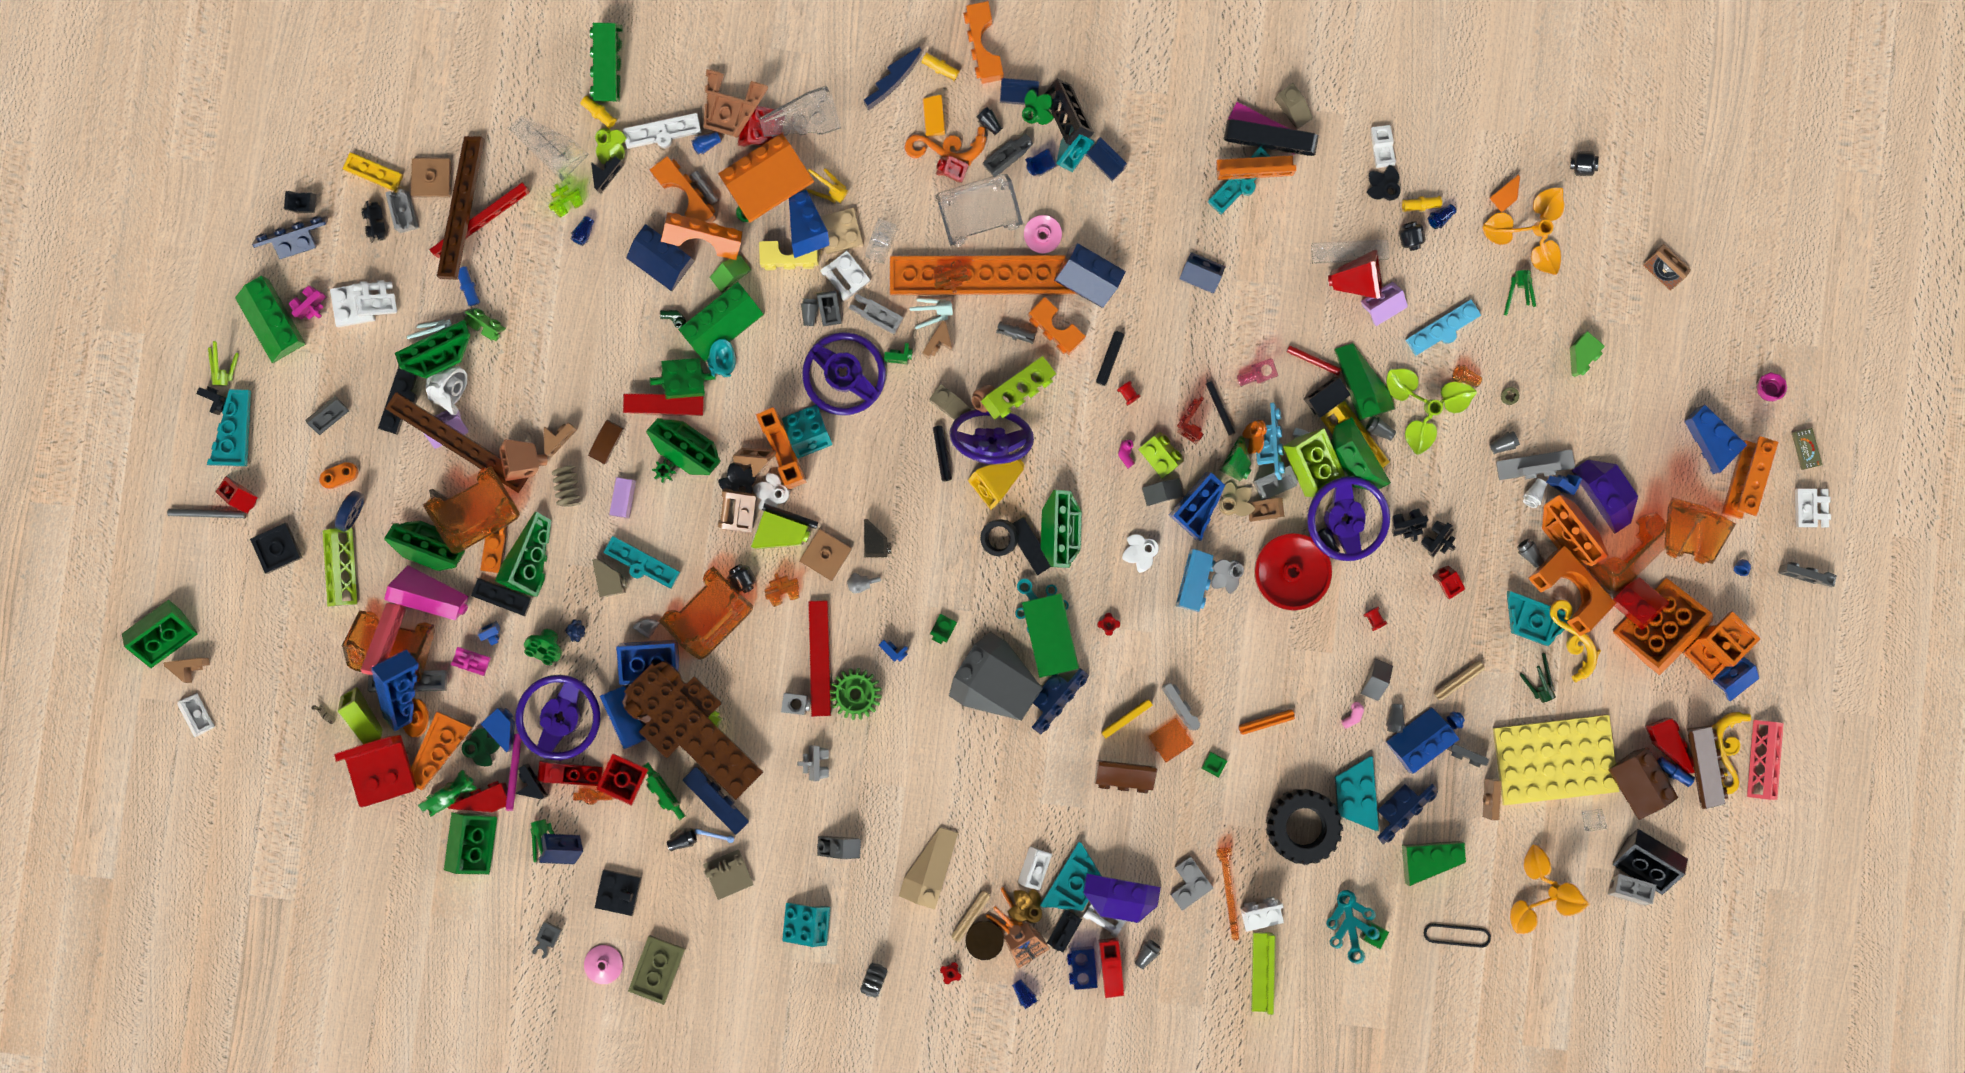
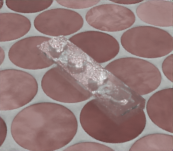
M1388 240L1312 243V264L1351 262L1373 250H1377L1379 260H1388L1389 242Z

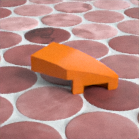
M1519 175L1490 197L1501 213L1517 201L1520 183Z

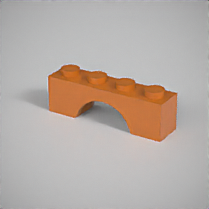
M989 2L966 5V12L963 13L965 24L969 23L970 30L967 31L968 40L973 42L974 49H971L972 59L977 61L978 67H975L976 78H980L981 84L999 81L1004 78L1000 56L989 53L981 42L984 31L992 25Z
M666 156L649 169L664 189L676 187L687 193L689 202L684 214L686 217L696 218L708 223L716 220L714 208L710 203L705 204L703 202L704 196L698 188L695 190L690 184L693 182L686 173L684 175L680 173L679 169L681 167L675 159L670 160Z
M667 212L661 242L680 246L688 239L700 238L714 246L717 256L736 260L743 231Z

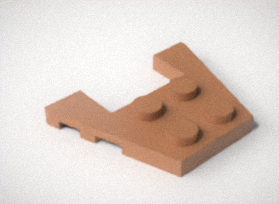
M707 69L708 85H705L707 103L704 105V128L737 138L768 90V86L751 81L745 100L719 93L724 74Z

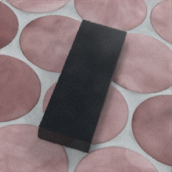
M1024 517L1012 523L1018 531V546L1036 575L1038 576L1051 568L1041 550L1039 541Z
M480 578L477 579L471 594L472 597L522 616H526L532 602L530 597Z

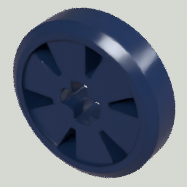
M354 490L346 496L337 512L335 528L345 532L353 526L363 508L364 495Z

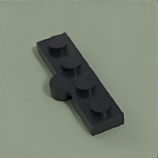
M398 366L385 408L395 392L416 404L417 395L412 392L418 375L400 369ZM384 408L378 429L398 435L403 420Z

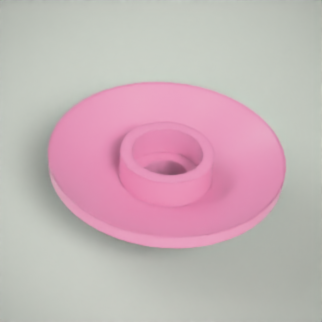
M1036 216L1027 223L1024 229V240L1027 246L1037 253H1049L1056 249L1061 242V227L1050 216ZM1045 233L1046 238L1041 239L1039 234Z
M599 945L591 949L586 955L584 969L587 976L593 982L608 984L616 980L621 974L623 960L620 953L614 947ZM600 962L605 964V969L599 967Z

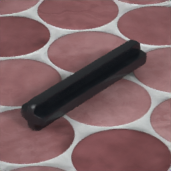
M1115 331L1096 379V383L1099 385H1107L1125 336V334L1119 331Z
M934 426L933 433L942 482L951 481L952 477L943 426Z

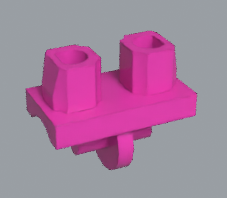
M309 285L302 292L307 297L303 303L297 297L289 302L293 310L291 313L300 320L305 316L309 320L313 316L320 319L322 315L319 311L324 308L321 302L327 298L322 292Z
M457 647L451 665L485 676L491 657Z

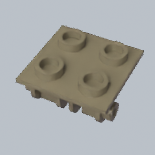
M739 849L703 864L705 875L707 878L709 877L718 900L754 885Z

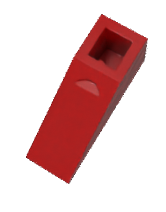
M1664 718L1645 726L1650 740L1656 748L1675 764L1681 766V769L1685 772L1695 773L1693 760L1685 750L1687 745L1684 739L1680 737L1678 733L1680 730L1679 725L1673 718Z
M539 761L537 780L543 783L598 786L602 767Z
M499 781L488 784V789L481 791V788L470 792V797L468 798L458 797L448 809L480 812L500 810L506 807L508 793L506 782L499 784Z
M1117 937L1099 939L1105 998L1124 996L1119 940Z

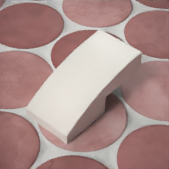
M1391 126L1371 127L1376 168L1388 167L1389 165L1395 166L1396 160L1393 150L1394 141Z

